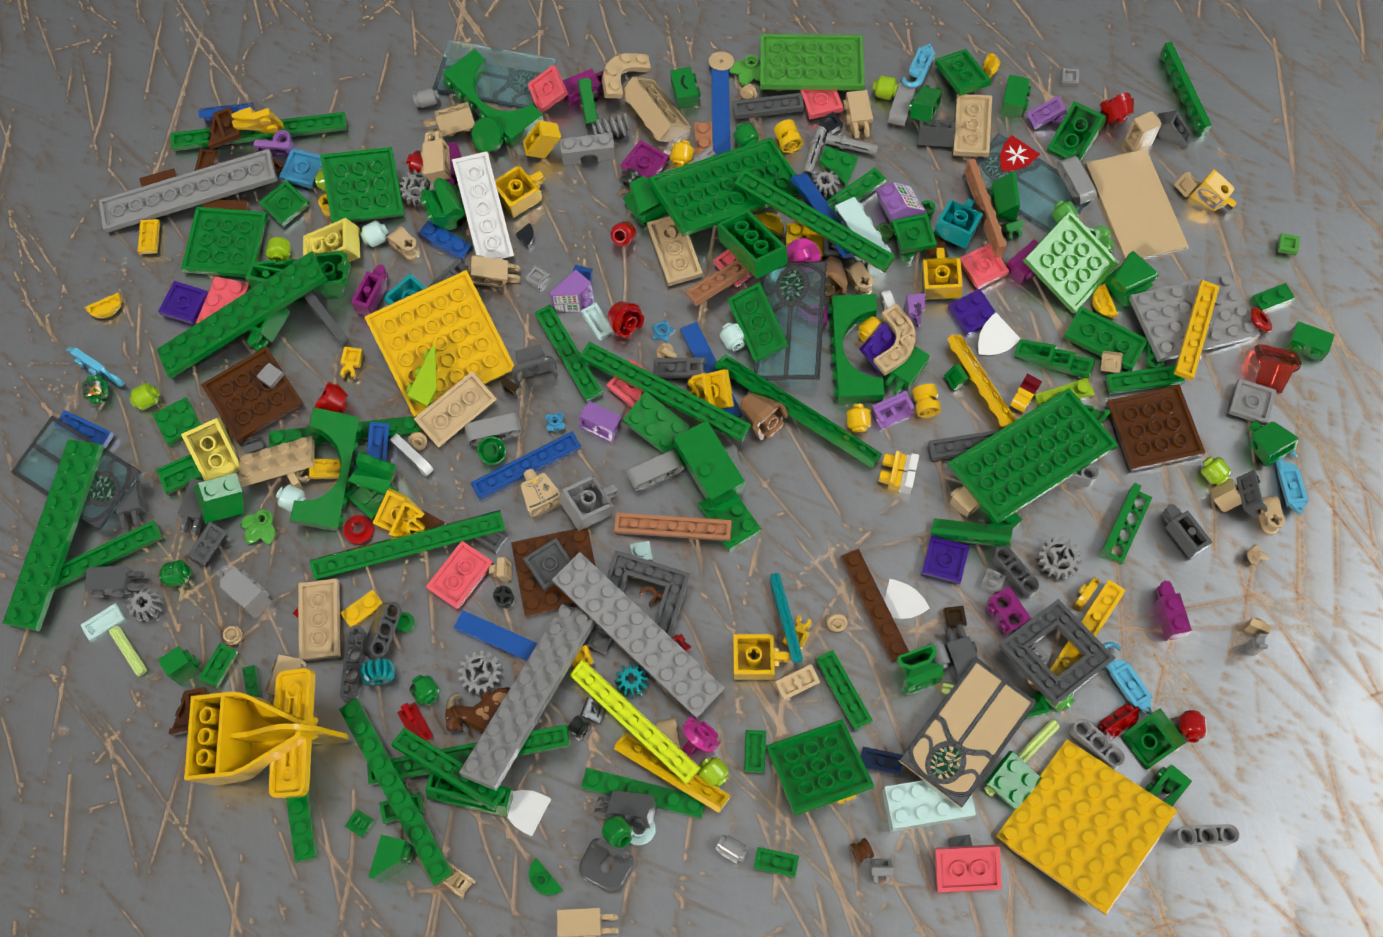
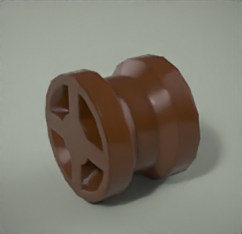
M862 838L857 844H850L851 852L858 864L863 863V860L866 858L871 859L874 857L872 848L866 838Z

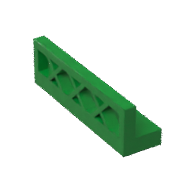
M1135 482L1129 489L1100 552L1101 555L1120 564L1124 562L1153 498L1140 492L1141 485ZM1136 497L1146 501L1144 506L1136 507L1134 503ZM1135 513L1137 522L1129 524L1127 520L1128 515ZM1121 530H1128L1129 539H1121ZM1120 545L1123 552L1121 557L1111 553L1114 546Z
M934 518L933 527H931V536L949 541L998 547L1008 546L1009 548H1011L1013 527Z

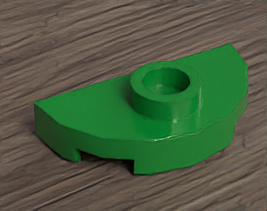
M535 858L529 869V881L532 887L540 894L547 896L557 895L564 891L540 861Z

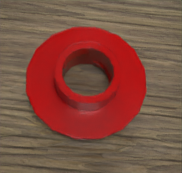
M1251 308V321L1255 327L1270 332L1272 330V323L1268 316L1259 308Z
M356 515L347 520L343 533L349 542L361 544L371 538L374 526L371 519L367 516ZM363 525V530L360 533H354L353 529L355 526Z

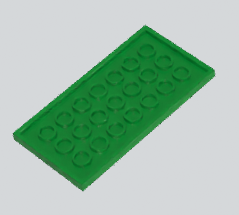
M772 137L651 176L648 181L682 237L716 226L717 223L746 209L753 213L770 207L735 186L734 182L744 169L794 198L801 196L790 181L791 177L796 175V173Z
M1068 388L948 462L947 466L996 525L1113 451L1119 444L1073 391Z

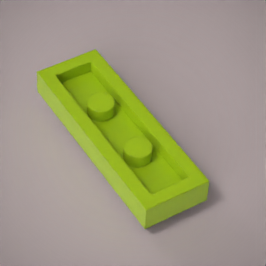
M1085 378L1035 394L1034 399L1039 407L1068 388L1073 391L1080 401L1092 398L1095 393L1088 379Z

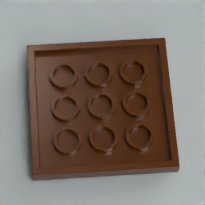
M267 346L201 384L238 444L304 405L285 374L272 389L256 377L268 363L283 372Z
M1180 385L1107 400L1106 405L1108 410L1111 411L1110 417L1130 472L1199 457L1206 453Z
M588 527L580 531L576 528L511 542L525 618L558 611L562 604L572 608L578 607L556 585L544 592L523 558L557 538L571 560L581 552L596 567Z

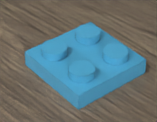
M292 148L279 175L280 181L284 182L286 180L291 184L314 189L316 184L315 175L322 169L320 155Z

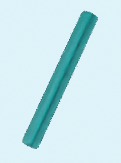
M779 573L771 574L770 581L793 663H799L803 661V656L782 579Z

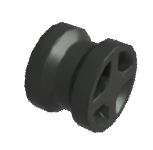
M628 168L626 174L621 176L619 181L623 187L630 190V183L640 178L641 175L636 170Z
M499 586L494 590L493 598L499 608L507 609L513 605L514 595L508 586Z
M579 715L575 716L568 725L569 734L575 735L578 741H581L591 728V724L582 721Z

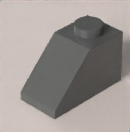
M1177 110L1158 113L1157 117H1159L1162 123L1157 133L1160 139L1186 148L1193 134Z

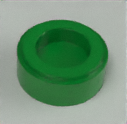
M402 612L396 629L401 633H408L415 627V619L410 613Z

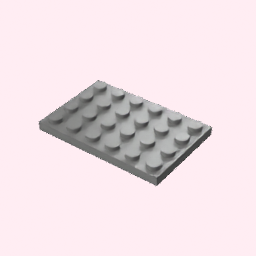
M1230 272L1130 296L1131 305L1158 362L1178 358L1201 280L1220 286L1202 351L1255 339L1261 335L1258 328L1251 321L1252 316Z

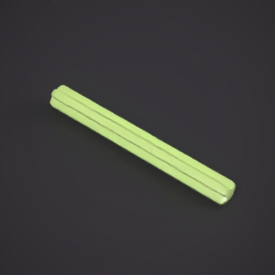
M1050 720L1017 755L1026 762L1060 728V725L1055 720ZM988 786L984 788V791L989 796H993L995 794V792Z

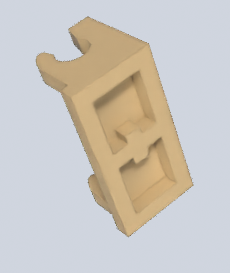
M812 664L772 683L774 688H777L779 697L786 700L820 683Z

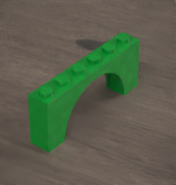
M473 49L443 72V82L448 89H452L460 100L463 99L469 103L470 110H474L479 119L485 117L496 119L504 130L503 143L509 144L514 148L527 137L539 120L544 121L543 114L532 103L514 111L496 110L484 104L476 94V85L481 75L487 70L486 59Z
M876 294L832 295L831 302L827 304L828 314H831L829 330H832L833 334L830 335V347L834 348V352H831V363H835V369H832V380H836V386H833V395L837 397V404L879 403L884 398L883 378L868 376L858 371L848 361L843 350V340L848 331L869 317H876Z
M313 408L308 430L326 438L336 450L340 462L339 478L333 488L319 498L308 501L294 500L289 523L337 531L338 526L342 527L344 515H340L341 509L345 508L347 503V497L344 496L345 489L349 490L351 483L348 482V473L353 471L355 460L351 458L352 453L357 451L358 442L355 441L356 434L360 435L362 426L361 423H358L359 417Z

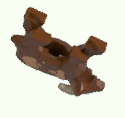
M510 687L497 688L493 692L487 691L480 697L481 701L474 707L455 705V702L462 698L460 693L452 694L446 703L445 718L447 730L449 732L456 729L463 731L460 723L464 721L483 734Z

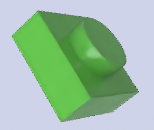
M1281 233L1277 252L1296 256L1300 237Z

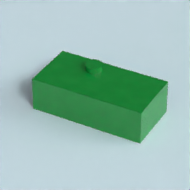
M748 209L717 223L719 241L756 279L788 264L787 247Z
M707 420L673 437L674 448L711 508L745 491V480Z

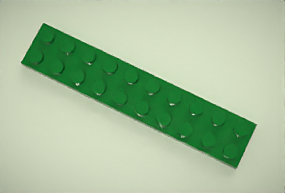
M309 252L157 348L167 376L172 379L326 282L328 279L314 252Z
M68 439L2 622L3 624L40 632L104 450V446L101 444Z

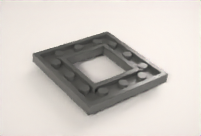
M615 550L607 578L622 592H624L629 576L664 586L665 590L655 623L672 637L691 573ZM597 624L594 625L595 628L601 629Z
M1059 599L1000 642L998 646L1054 707L1101 672L1116 658ZM1055 628L1084 656L1058 677L1030 649V647Z

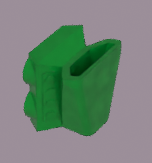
M645 176L630 183V191L623 198L628 209L636 217V221L643 226H647V222L658 220L668 214L648 182L649 179Z
M437 178L433 183L434 190L423 189L420 200L426 207V215L433 224L448 231L456 229V221L466 214L460 189L458 186L442 178Z
M341 251L316 253L315 255L328 280L313 290L322 292L326 299L343 297L345 288L348 286V277L351 269V263L347 262V254Z
M1131 251L1122 265L1112 272L1102 282V285L1106 284L1110 295L1122 306L1131 305L1130 296L1146 292L1152 287L1153 284L1151 282L1158 277V272L1136 252Z
M359 452L356 458L358 468L350 476L348 482L385 495L399 466Z
M930 644L898 656L897 663L906 676L901 688L905 691L906 695L940 683L945 676L943 671L944 665L931 663L937 654L935 645Z

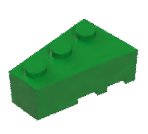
M288 258L286 261L278 262L274 260L251 262L245 279L252 289L297 260Z

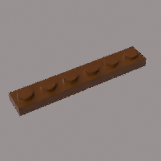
M859 548L841 555L840 559L890 662H896L898 656L908 653L909 650Z

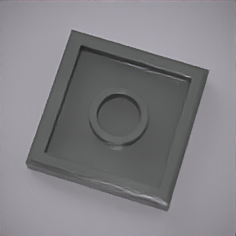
M557 538L523 558L544 592L555 585L552 579L571 561Z

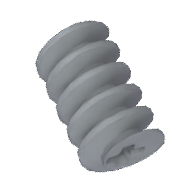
M623 113L622 119L618 114L615 120L612 116H609L608 122L605 117L602 118V123L596 119L595 125L592 122L594 135L612 132V135L615 133L618 138L620 132L626 136L629 124L626 113Z

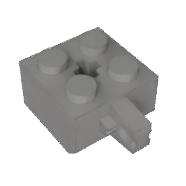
M590 476L562 489L559 502L578 531L612 516L614 506L611 503V498L617 495L618 490L615 485L603 488L594 476Z
M224 565L217 572V575L221 578L220 588L254 619L272 603L268 598L270 593L244 569L238 570L234 566L229 568Z

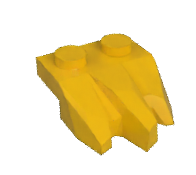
M251 107L231 114L232 118L235 119L232 121L233 127L237 130H251L269 134L284 129L283 122L269 108L255 112Z
M728 369L692 376L687 382L688 386L692 387V391L689 393L720 409L734 407Z
M389 488L373 524L390 531L389 535L398 537L411 533V530H424L425 526L417 518H422L425 513L410 498Z

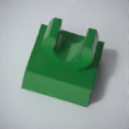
M1023 219L1001 225V232H1007L1008 240L1013 239L1012 233L1014 231L1017 237L1022 236V231L1019 228L1024 227Z
M954 364L944 375L953 390H958L970 379L960 364Z
M356 809L344 827L364 838L375 820Z

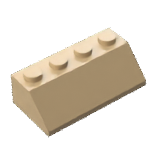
M633 76L623 89L626 102L635 109L634 112L641 117L644 125L652 131L657 141L671 142L692 129L655 80Z

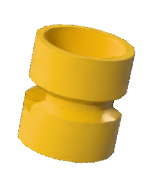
M793 120L781 121L774 127L775 136L783 153H793L802 147L803 140Z
M922 384L912 390L914 401L917 403L915 407L918 417L929 418L941 413V404L939 399H937L938 391L935 384Z

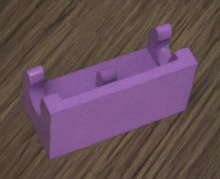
M926 293L909 294L906 296L903 311L910 320L917 321V327L921 325L920 315L925 310Z
M904 391L872 405L871 415L879 429L882 430L913 416L914 412L912 409H914V405L907 391Z
M590 401L579 415V427L610 442L613 441L621 427L619 424L622 421V416Z

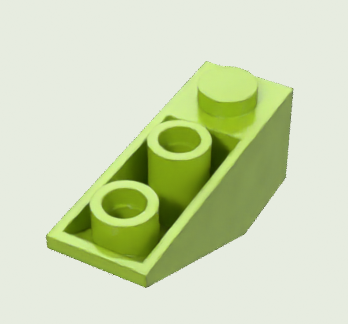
M433 345L431 349L426 350L423 356L425 360L423 365H419L416 369L414 383L410 382L406 389L408 399L426 408L431 405L437 393L436 348Z

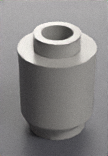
M433 87L416 91L413 94L417 108L436 105L437 100H440L438 91L434 90Z
M941 640L927 644H933L937 649V654L931 663L944 665L943 671L949 669L948 665L952 662L945 644H942Z
M724 834L715 848L719 851L720 855L735 864L738 861L743 862L748 853L745 849L746 844L730 835L726 836Z

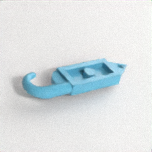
M930 43L922 48H918L909 70V74L917 79L915 82H908L906 77H903L902 82L905 86L916 88L923 83L935 57V50H933Z
M68 347L66 349L75 357L74 362L82 368L84 366L88 367V371L94 376L100 375L118 387L124 386L125 383L119 377L108 372L102 364L76 347Z
M1295 450L1291 452L1295 458L1298 457ZM1283 458L1275 463L1286 505L1290 506L1301 516L1305 505L1308 503V497L1299 467L1291 463H1284Z
M1115 642L1103 644L1107 649L1114 647L1119 651L1121 650V647ZM1117 660L1109 664L1107 669L1129 703L1134 708L1138 707L1150 715L1152 713V695L1131 665L1125 660Z

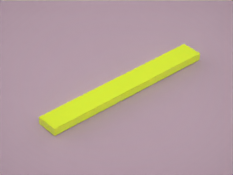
M581 660L570 673V676L685 784H688L698 773L701 767L585 660Z

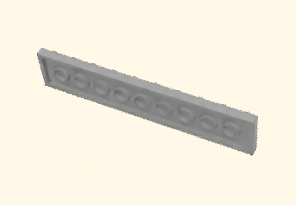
M269 149L100 199L98 201L103 230L108 233L138 224L140 220L158 218L277 182L272 153Z
M581 552L552 579V582L696 719L725 690L711 674Z
M564 604L560 606L459 773L462 777L497 791L596 624L584 611Z

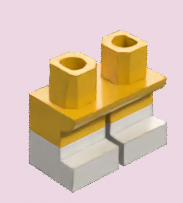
M896 451L895 454L885 453L882 465L892 467L891 472L881 470L878 482L887 484L890 490L910 495L919 455L913 453L906 455L901 454L899 451Z

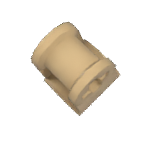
M399 226L386 237L390 245L408 260H414L419 257L420 250L417 247L415 238L402 226Z
M857 261L844 268L847 281L858 295L872 293L873 278L861 261Z
M1277 496L1262 497L1268 511L1257 510L1261 529L1268 535H1274L1285 524L1280 500Z
M675 717L655 722L656 727L681 749Z
M449 863L454 875L443 881V883L451 891L464 899L465 892L476 881Z

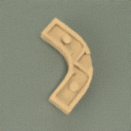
M623 53L613 57L607 63L602 75L605 98L622 99V74L632 71H650L648 54Z
M897 303L883 311L881 315L896 335L894 345L874 358L875 365L884 376L904 364L911 356L915 346L916 333L914 325Z

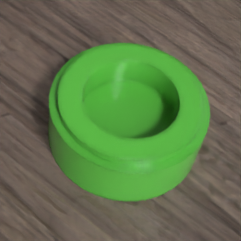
M884 222L877 226L876 230L880 232L882 241H889L893 238L894 231L890 223Z

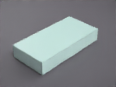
M597 302L581 310L583 318L599 342L614 334Z
M115 603L80 626L88 640L93 642L108 633L110 628L115 625L119 626L127 621L118 604Z

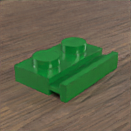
M191 454L156 469L167 495L187 487L191 478L203 480Z

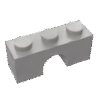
M612 132L560 139L563 166L580 164L581 157L588 154L596 155L598 161L615 159Z

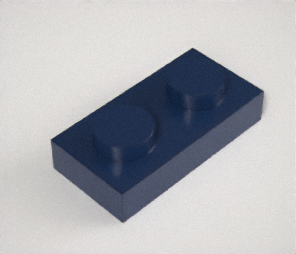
M862 747L861 758L867 770L900 777L902 764L899 762V759L902 757V754Z

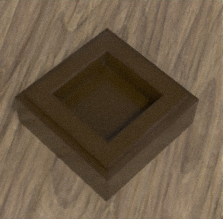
M506 377L502 379L503 391L518 399L522 395L520 386Z
M964 605L943 609L946 628H957L959 624L963 627L967 626Z

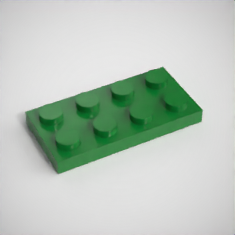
M760 282L727 299L756 363L789 347Z
M1080 306L1063 337L1102 357L1103 351L1123 353L1122 368L1128 371H1132L1148 342L1147 338Z

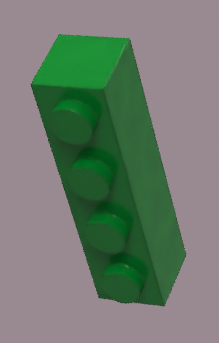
M590 78L578 79L585 124L595 123V120L598 119V114L595 111L596 103L593 100L594 92L591 89L592 80Z
M255 665L243 667L246 694L263 698L258 667Z

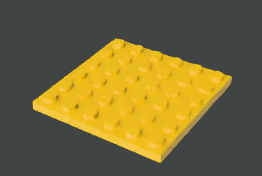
M467 270L364 317L414 417L423 412L426 407L408 399L406 389L410 382L414 383L416 369L419 365H423L425 361L423 356L427 349H431L432 345L436 348L437 393L432 403L471 371L485 385L511 373L514 367Z
M1067 739L1040 775L1042 779L1023 803L1012 813L996 835V839L1106 916L1171 823L1178 810Z

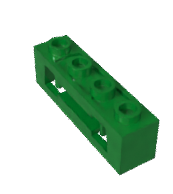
M1171 764L1167 768L1163 766L1155 775L1158 779L1154 784L1150 782L1145 787V790L1157 797L1161 790L1168 794L1175 788V791L1163 800L1173 807L1192 780Z
M430 772L425 788L426 797L429 800L508 817L513 800L512 788L499 786L506 791V795L493 811L433 772Z

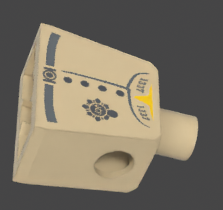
M529 469L523 473L526 481L521 483L520 486L530 518L561 504L559 502L561 493L545 473L537 476L534 469Z

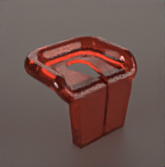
M1256 345L1254 351L1260 367L1255 383L1282 393L1292 373L1297 372L1302 366L1299 356L1291 351L1269 345ZM1273 357L1281 359V363H1278Z

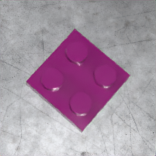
M640 140L621 163V169L626 171L628 168H632L641 177L645 176L649 179V177L659 174L670 158L669 155Z

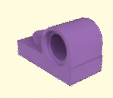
M1058 95L1029 111L1027 115L1036 130L1050 121L1054 124L1062 122L1067 114V110Z
M285 130L277 131L273 136V141L266 139L255 140L253 145L256 151L269 149L272 157L288 158L291 149H294L291 136Z

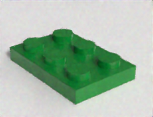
M967 49L935 59V65L959 96L991 85V79Z
M646 391L622 420L623 423L663 454L674 448L673 437L687 431L690 427L689 424Z
M738 495L713 508L710 507L706 499L697 503V507L706 519L732 520L731 540L722 541L729 552L762 530Z

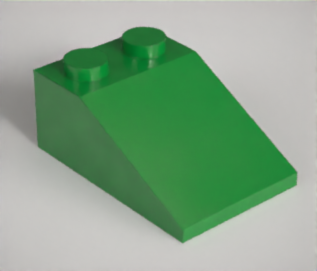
M1073 101L1047 149L1064 158L1077 156L1081 162L1106 123V116Z

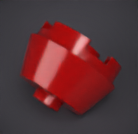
M1128 92L1116 95L1115 98L1109 101L1105 100L1099 104L1101 108L1100 113L1106 116L1109 124L1123 123L1134 114V98Z
M619 301L610 308L607 321L615 335L630 338L637 328L641 329L644 323V316L637 304Z
M328 382L314 408L343 414L348 405L346 403L348 394L338 383L335 385Z

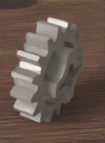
M414 170V174L408 172V177H402L403 182L399 183L400 194L404 201L407 200L409 205L413 202L415 207L418 203L424 206L420 200L422 190H434V182L431 183L424 177L422 171L417 173Z
M1062 536L1059 541H1057L1056 537H1053L1051 542L1046 540L1039 549L1041 552L1037 555L1038 558H1041L1038 565H1044L1042 572L1049 571L1048 577L1054 574L1057 580L1060 575H1062L1063 579H1066L1068 574L1073 576L1075 571H1078L1080 568L1078 564L1082 561L1081 558H1078L1081 551L1075 550L1077 544L1070 545L1071 540L1069 539L1065 542ZM1062 553V556H1061L1062 558H1061V560L1057 563V560H1058L1057 558H1058V556H1060V554Z
M483 650L480 651L479 655L472 652L473 657L471 658L466 655V663L460 662L463 669H458V673L462 675L458 679L460 682H464L462 684L463 688H468L471 694L476 690L477 695H480L481 691L486 693L489 688L495 690L494 683L500 684V680L497 677L503 675L501 671H498L502 666L501 664H496L498 662L497 657L492 658L490 652L485 656ZM490 664L493 667V674L489 672ZM483 670L484 674H476L477 671L481 672ZM467 672H469L472 675L470 678V682L467 678Z

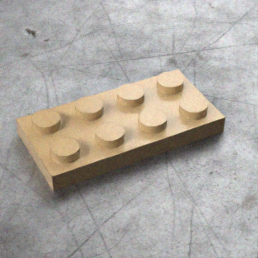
M957 94L954 156L989 157L992 96L969 94L959 96Z
M670 216L647 222V228L668 286L703 277V272L689 235L682 237Z
M471 371L416 416L414 420L434 444L440 448L461 431L466 424L472 422L495 403L497 399L476 374Z
M313 436L300 438L240 456L238 472L240 486H248L313 467L315 456V440Z
M336 578L298 583L299 659L305 662L340 657L339 580Z

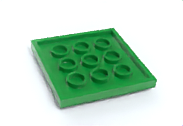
M392 147L320 154L331 223L344 218L351 222L404 216Z
M196 207L181 266L182 272L246 278L251 262H258L268 214L259 211Z
M843 719L766 745V750L794 816L874 789L873 781Z

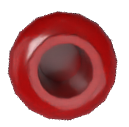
M419 150L409 154L406 164L409 165V171L414 173V170L417 173L422 171L423 159Z
M621 221L611 229V239L618 246H626L635 239L636 229L632 223Z
M1188 710L1179 717V733L1188 742L1196 743L1206 736V718L1199 711Z

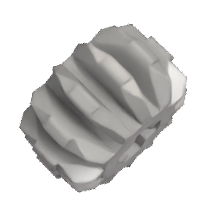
M824 169L822 173L818 170L816 175L811 177L812 182L825 200L827 197L831 198L834 194L838 193L840 181L838 180V175H833V171L828 173Z
M141 588L139 593L133 591L134 597L128 598L131 604L127 605V609L130 610V615L133 618L136 617L138 621L144 619L146 622H149L151 616L157 618L156 612H162V609L159 607L163 604V601L159 599L160 594L154 592L151 588L147 590Z

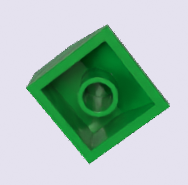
M1012 172L992 182V187L988 190L998 222L1014 221L1018 217L1020 200L1016 172Z
M236 473L203 481L193 487L205 524L244 514L242 489Z
M1161 708L1121 735L1146 769H1149L1186 743V740Z
M381 834L368 878L382 883L407 868L408 863H411L414 858L415 850H413V846L406 840Z

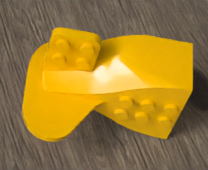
M307 668L281 671L276 677L274 705L263 698L239 692L191 696L184 780L215 786L242 782L254 778L270 764V796L274 798L302 797L309 791L312 744L346 743L349 740V735L313 724L314 671Z

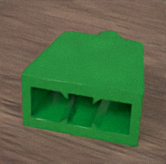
M1255 421L1249 426V430L1252 432L1249 443L1250 447L1266 467L1296 450L1299 438L1276 422H1270L1262 426L1258 421Z

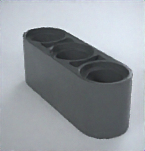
M1008 546L998 547L992 557L994 566L1001 574L1006 576L1005 579L1022 598H1032L1039 588L1038 580ZM998 555H1005L1007 560H1001ZM1011 569H1016L1020 575H1014ZM1025 584L1030 585L1033 590H1032V591L1026 590L1025 587H1024V585H1025Z
M397 602L382 603L377 608L363 645L365 656L375 658L386 654L402 612L401 606ZM388 607H390V609H391V615H390V616H389L388 613H387V608H388ZM381 625L384 627L383 634L380 632ZM374 644L377 645L376 653L373 651Z

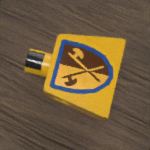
M1215 169L1203 179L1201 184L1190 195L1192 199L1212 211H1216L1221 205L1231 211L1237 204L1235 200L1229 197L1234 191V187Z

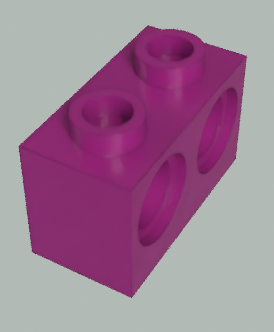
M1009 586L990 597L986 603L988 612L996 617L999 628L1002 632H1006L1008 636L1032 619ZM997 601H1003L1006 607H1000ZM1008 618H1015L1018 624H1012Z

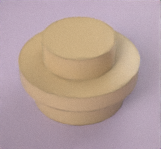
M746 84L740 91L744 99L756 98L758 94L757 88L752 84Z
M237 626L227 627L222 634L223 641L230 646L239 644L243 638V632Z

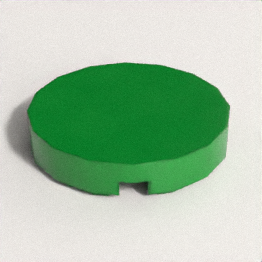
M485 117L475 123L472 129V141L479 151L493 153L503 144L504 130L496 119Z

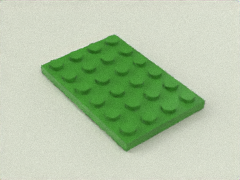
M761 34L760 89L864 90L863 35Z

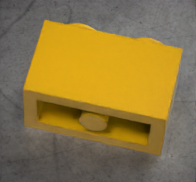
M540 120L536 123L523 140L526 156L546 158L561 139L557 123Z

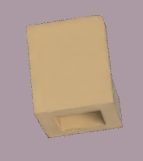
M1232 478L1211 489L1213 500L1223 512L1242 504L1238 485Z

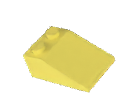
M344 218L304 235L303 256L311 251L314 254L341 251L347 254V262L354 261L360 258V228L347 218Z
M220 417L181 434L204 481L239 472L238 456Z

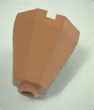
M829 256L823 260L826 261L824 298L829 299L828 302H831L832 295H846L848 282L842 261L838 257ZM817 271L813 273L810 280V286L814 291H818L821 287V275ZM820 293L812 294L818 301H820Z
M754 393L744 396L741 401V409L759 439H764L763 436L771 438L783 427L784 422L782 419L783 417L787 418L788 413L786 407L780 402Z

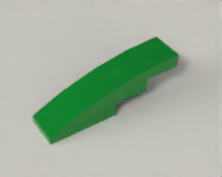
M1019 339L1014 354L1015 357L1030 363L1089 379L1095 365V359L1076 356L1075 352L1057 349L1056 345L1023 339Z

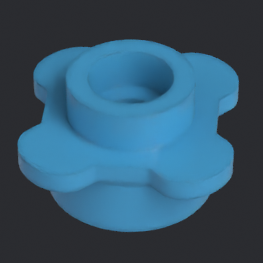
M558 412L554 415L547 414L545 416L548 423L546 426L548 431H559L565 428L563 413Z

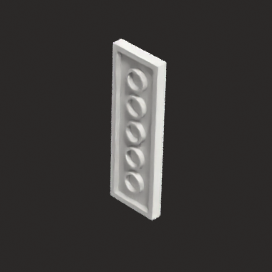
M488 152L453 159L452 162L476 255L486 258H501L502 260L514 257Z

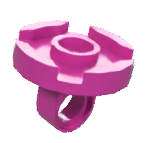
M805 238L792 241L787 246L788 263L820 261L818 246L813 241ZM799 266L807 275L815 271L809 267Z
M689 717L682 726L683 732L689 740L681 750L689 757L694 755L699 748L706 752H714L721 743L717 741V732L706 722L702 721L699 723L695 721V717Z

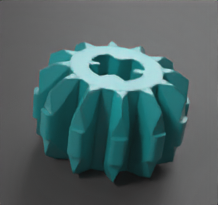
M376 658L368 660V662H364L360 666V678L364 685H385L395 678V668L393 667V662L389 659Z
M629 663V669L622 666L623 673L616 672L618 679L614 680L615 684L619 685L617 691H623L624 697L630 693L631 698H634L635 692L641 696L642 691L640 689L647 690L648 688L644 684L649 682V678L644 677L647 674L646 670L640 671V665L633 669L632 663ZM634 677V684L629 683V678Z

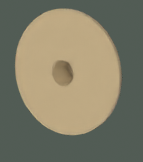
M716 52L709 57V65L716 70H728L734 64L733 56L727 52Z

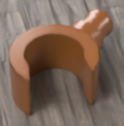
M646 586L641 589L639 597L641 598L646 592L653 593L654 597L649 602V606H652L657 600L662 598L664 592H656L653 587Z

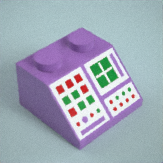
M891 182L876 189L878 203L891 225L892 220L926 213L910 185Z
M574 270L549 293L552 307L556 313L581 312V310L592 305L594 301L591 282L577 270Z

